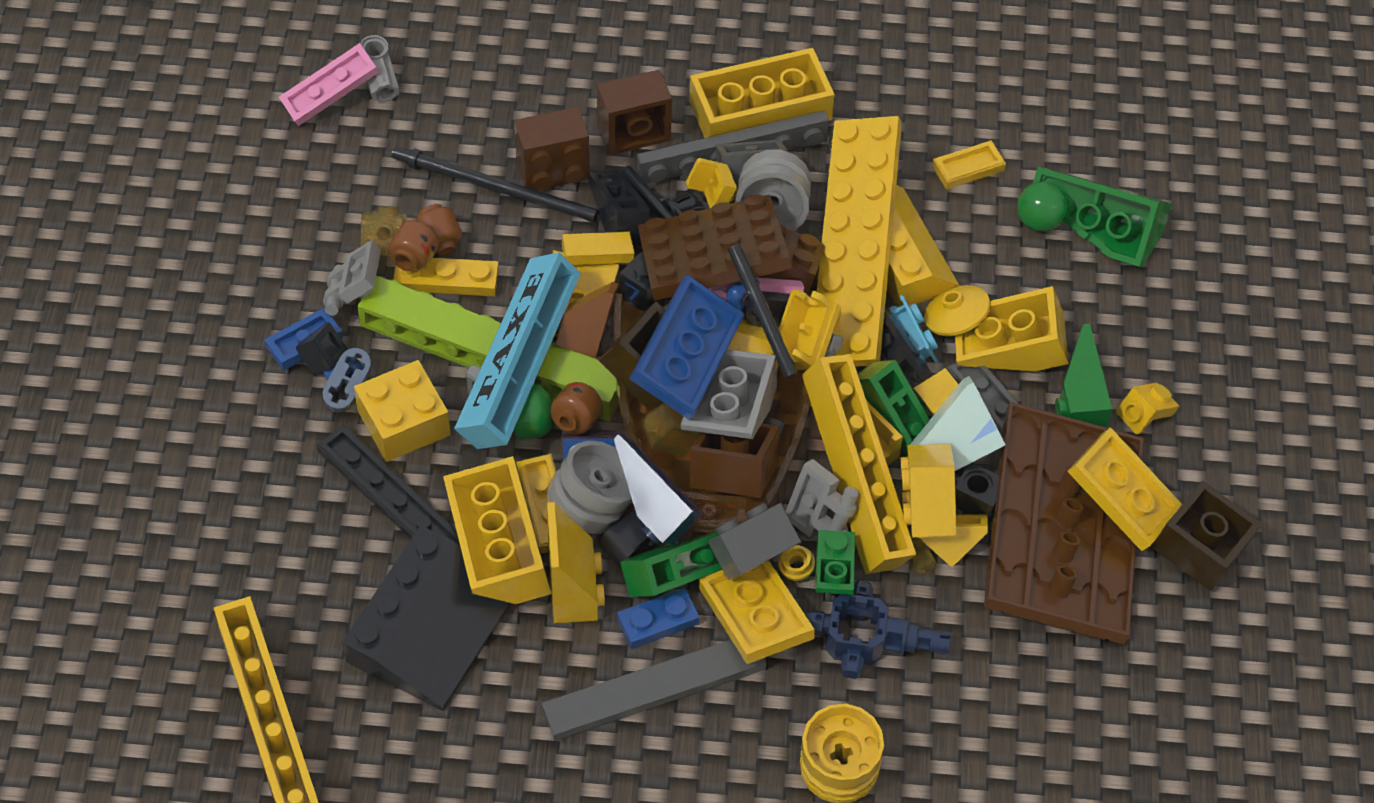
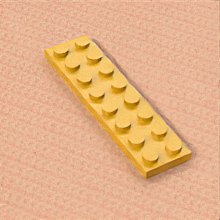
M899 116L834 121L822 244L825 245L819 264L817 292L824 295L834 304L841 306L833 333L843 337L840 351L836 350L835 355L851 354L855 366H869L873 362L880 361L902 129V121Z

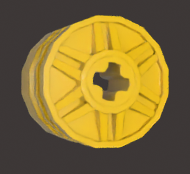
M849 704L829 705L812 716L807 722L803 733L800 754L801 776L808 789L820 799L832 803H851L869 793L876 784L884 749L882 730L872 715L860 707ZM840 757V760L842 762H847V764L841 765L840 761L838 759L834 760V758Z

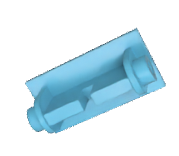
M901 295L900 298L904 305L900 307L892 306L889 308L905 333L909 335V339L920 353L919 357L925 362V359L931 356L934 362L938 363L939 361L933 351L938 348V345L929 329L923 332L920 323L925 320L916 303L909 306L904 296Z

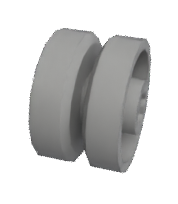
M783 150L762 151L754 154L744 163L739 174L736 202L743 201L752 195L765 196L770 194L778 222L785 225L787 229L795 231L804 223L809 212L811 174L806 164L792 153Z
M588 440L577 443L566 455L561 468L551 479L547 491L549 502H555L588 534L605 533L611 526L619 522L626 508L632 502L616 447L599 441Z

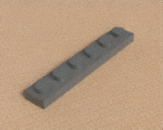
M825 111L640 153L637 154V174L646 184L660 182L664 179L681 175H689L698 158L716 162L715 145L780 139L787 151L805 146H814L827 141L829 119Z

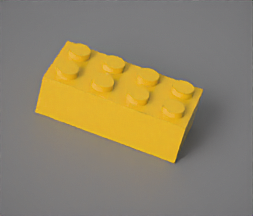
M813 48L690 76L689 102L704 138L825 111L829 121L832 120L835 94Z

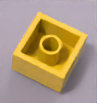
M419 360L354 386L357 411L385 462H389L451 435L448 410Z
M951 443L907 445L908 457H901V479L904 491L902 492V511L904 523L911 525L912 538L956 536L955 468Z

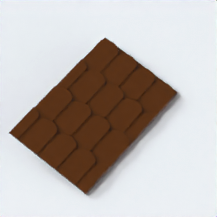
M1014 402L1009 403L1003 423L1002 439L1006 445L1001 447V458L998 465L999 477L995 514L992 520L990 557L987 563L984 608L997 612L1003 611V613L1031 621L1037 620L1039 623L1069 631L1074 630L1077 633L1103 640L1109 639L1111 642L1125 645L1130 630L1136 545L1067 472L1098 437L1109 428ZM1114 430L1142 460L1144 438Z

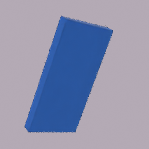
M687 274L677 287L629 379L687 419H690L695 414L745 314Z

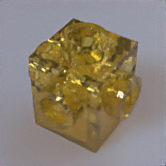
M378 206V211H365L361 215L360 247L373 239L381 248L380 255L391 256L389 243L401 224L407 221V213H398V207ZM384 227L390 230V234L384 231Z

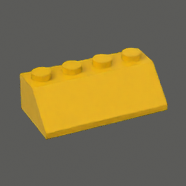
M896 185L887 291L895 305L900 307L904 305L900 298L901 295L904 296L910 306L914 303L919 304L934 299L940 293L960 285L904 188Z
M508 457L443 476L472 593L513 604L552 594L514 457Z

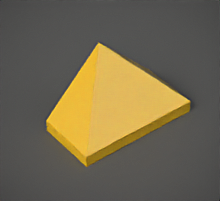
M987 514L956 515V536L918 538L949 566L953 567L988 533Z

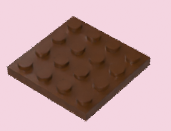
M770 194L765 196L752 195L743 201L731 204L726 202L718 203L712 206V208L700 211L687 210L678 216L666 219L653 218L644 224L638 225L654 301L673 297L681 280L687 274L706 288L741 281L727 250L736 244H741L755 277L792 269L790 256Z

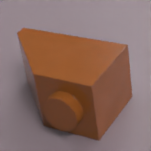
M611 282L570 303L556 330V333L559 334L556 346L596 358L602 345L619 284Z

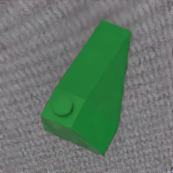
M1037 167L1033 183L1042 181L1052 183L1058 186L1066 196L1068 210L1063 220L1065 224L1075 230L1083 239L1090 241L1109 258L1138 267L1144 265L1163 236L1172 203L1044 167Z

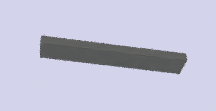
M728 640L541 703L542 711L553 739L556 741L766 669V662L763 658L746 664L732 640Z

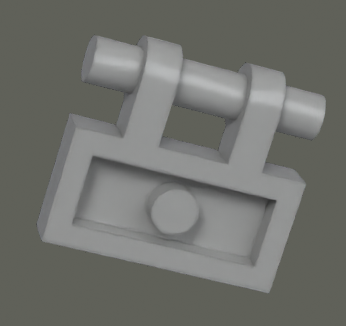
M373 239L346 255L345 263L336 265L333 271L329 273L327 279L328 289L325 291L323 298L325 312L328 315H336L343 306L344 301L348 304L358 297L364 298L374 289L381 248Z
M812 459L803 465L785 513L791 524L809 538L818 534V530L847 532L848 527L846 524L848 519L853 517L858 506L856 499L859 493L855 488L847 487L843 495L839 494L836 489L840 480ZM829 508L835 512L833 519L826 515Z

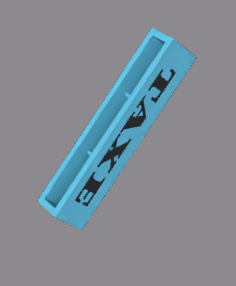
M560 252L530 258L454 429L476 449L508 444L581 275Z

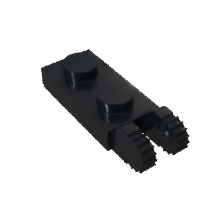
M885 307L880 361L896 360L914 391L916 385L904 371L911 366L914 372L924 380L929 379L932 376V372L928 365L919 357L920 353L890 309Z

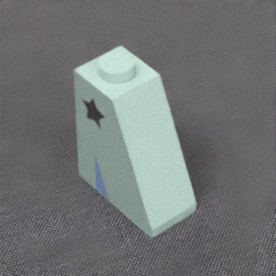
M970 376L964 378L910 444L951 443L955 471L1006 445Z

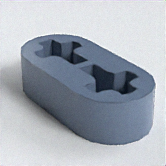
M359 348L346 350L341 355L323 389V400L326 407L332 412L342 413L349 410L356 401L354 386L367 381L372 368L370 357L364 350ZM357 358H360L364 369H356L351 378L347 377L350 371L347 362H354ZM343 383L347 384L344 391L347 400L340 399L337 403H334L331 391L338 392Z

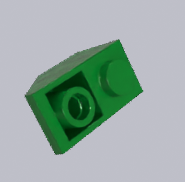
M818 530L814 578L816 592L853 595L855 532Z

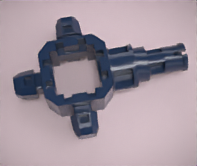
M856 581L854 583L853 595L841 594L835 598L832 604L831 615H824V611H810L806 614L807 619L814 628V635L828 634L826 651L834 660H841V672L845 678H858L862 673L863 664L872 665L881 659L882 652L884 651L898 652L901 655H904V651L914 653L915 649L929 650L930 652L943 653L944 655L949 653L951 631L922 629L918 627V623L909 622V618L889 617V608L881 599L873 598V587L868 581ZM846 615H852V620L858 621L871 618L870 624L876 625L875 639L869 638L868 644L862 643V639L850 637L849 641L843 640L844 634H838L840 619L846 620Z

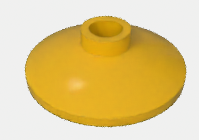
M972 285L953 287L937 295L928 304L924 313L925 324L931 332L937 335L955 336L963 334L978 326L987 317L991 302L988 294L980 287Z

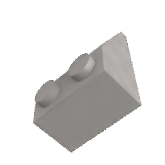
M727 349L695 414L690 419L683 416L681 430L753 439L771 409L778 385L776 355Z

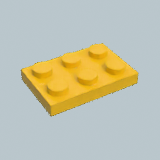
M1111 427L1103 432L1067 471L1141 551L1151 546L1167 522L1183 505Z
M769 560L730 580L727 579L723 570L699 578L700 591L746 664L814 639L813 626Z

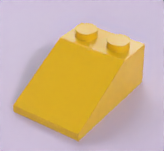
M1053 286L990 301L991 307L987 317L978 326L963 334L955 335L957 364L964 367L979 368V366H986L992 369L1036 372L1069 364L1064 311Z
M547 502L554 624L598 621V606H605L604 585L596 584V574H602L601 552H594L593 538L555 502Z

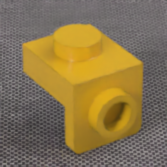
M698 158L686 180L687 188L704 192L710 208L718 203H731L735 199L737 186L728 164Z
M1156 382L1133 386L1116 409V413L1135 434H1142L1152 420L1173 416L1180 406L1171 397L1170 391Z

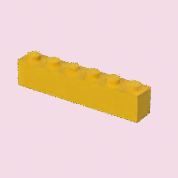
M852 355L821 357L802 374L833 475L840 480L837 486L839 494L843 495L847 487H853L859 493L856 499L858 504L853 517L848 519L851 531L855 532V544L865 575L896 570L914 557L916 552L907 524L904 523V515Z

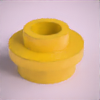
M795 545L785 550L779 557L781 574L792 581L807 579L815 569L814 555L809 549L800 545ZM796 561L804 564L800 568L791 567V564Z

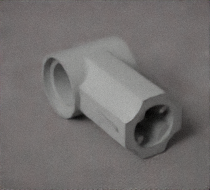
M378 35L367 36L360 44L379 71L378 74L367 80L372 100H377L380 103L390 102L395 96L399 95V87L389 56L388 42Z

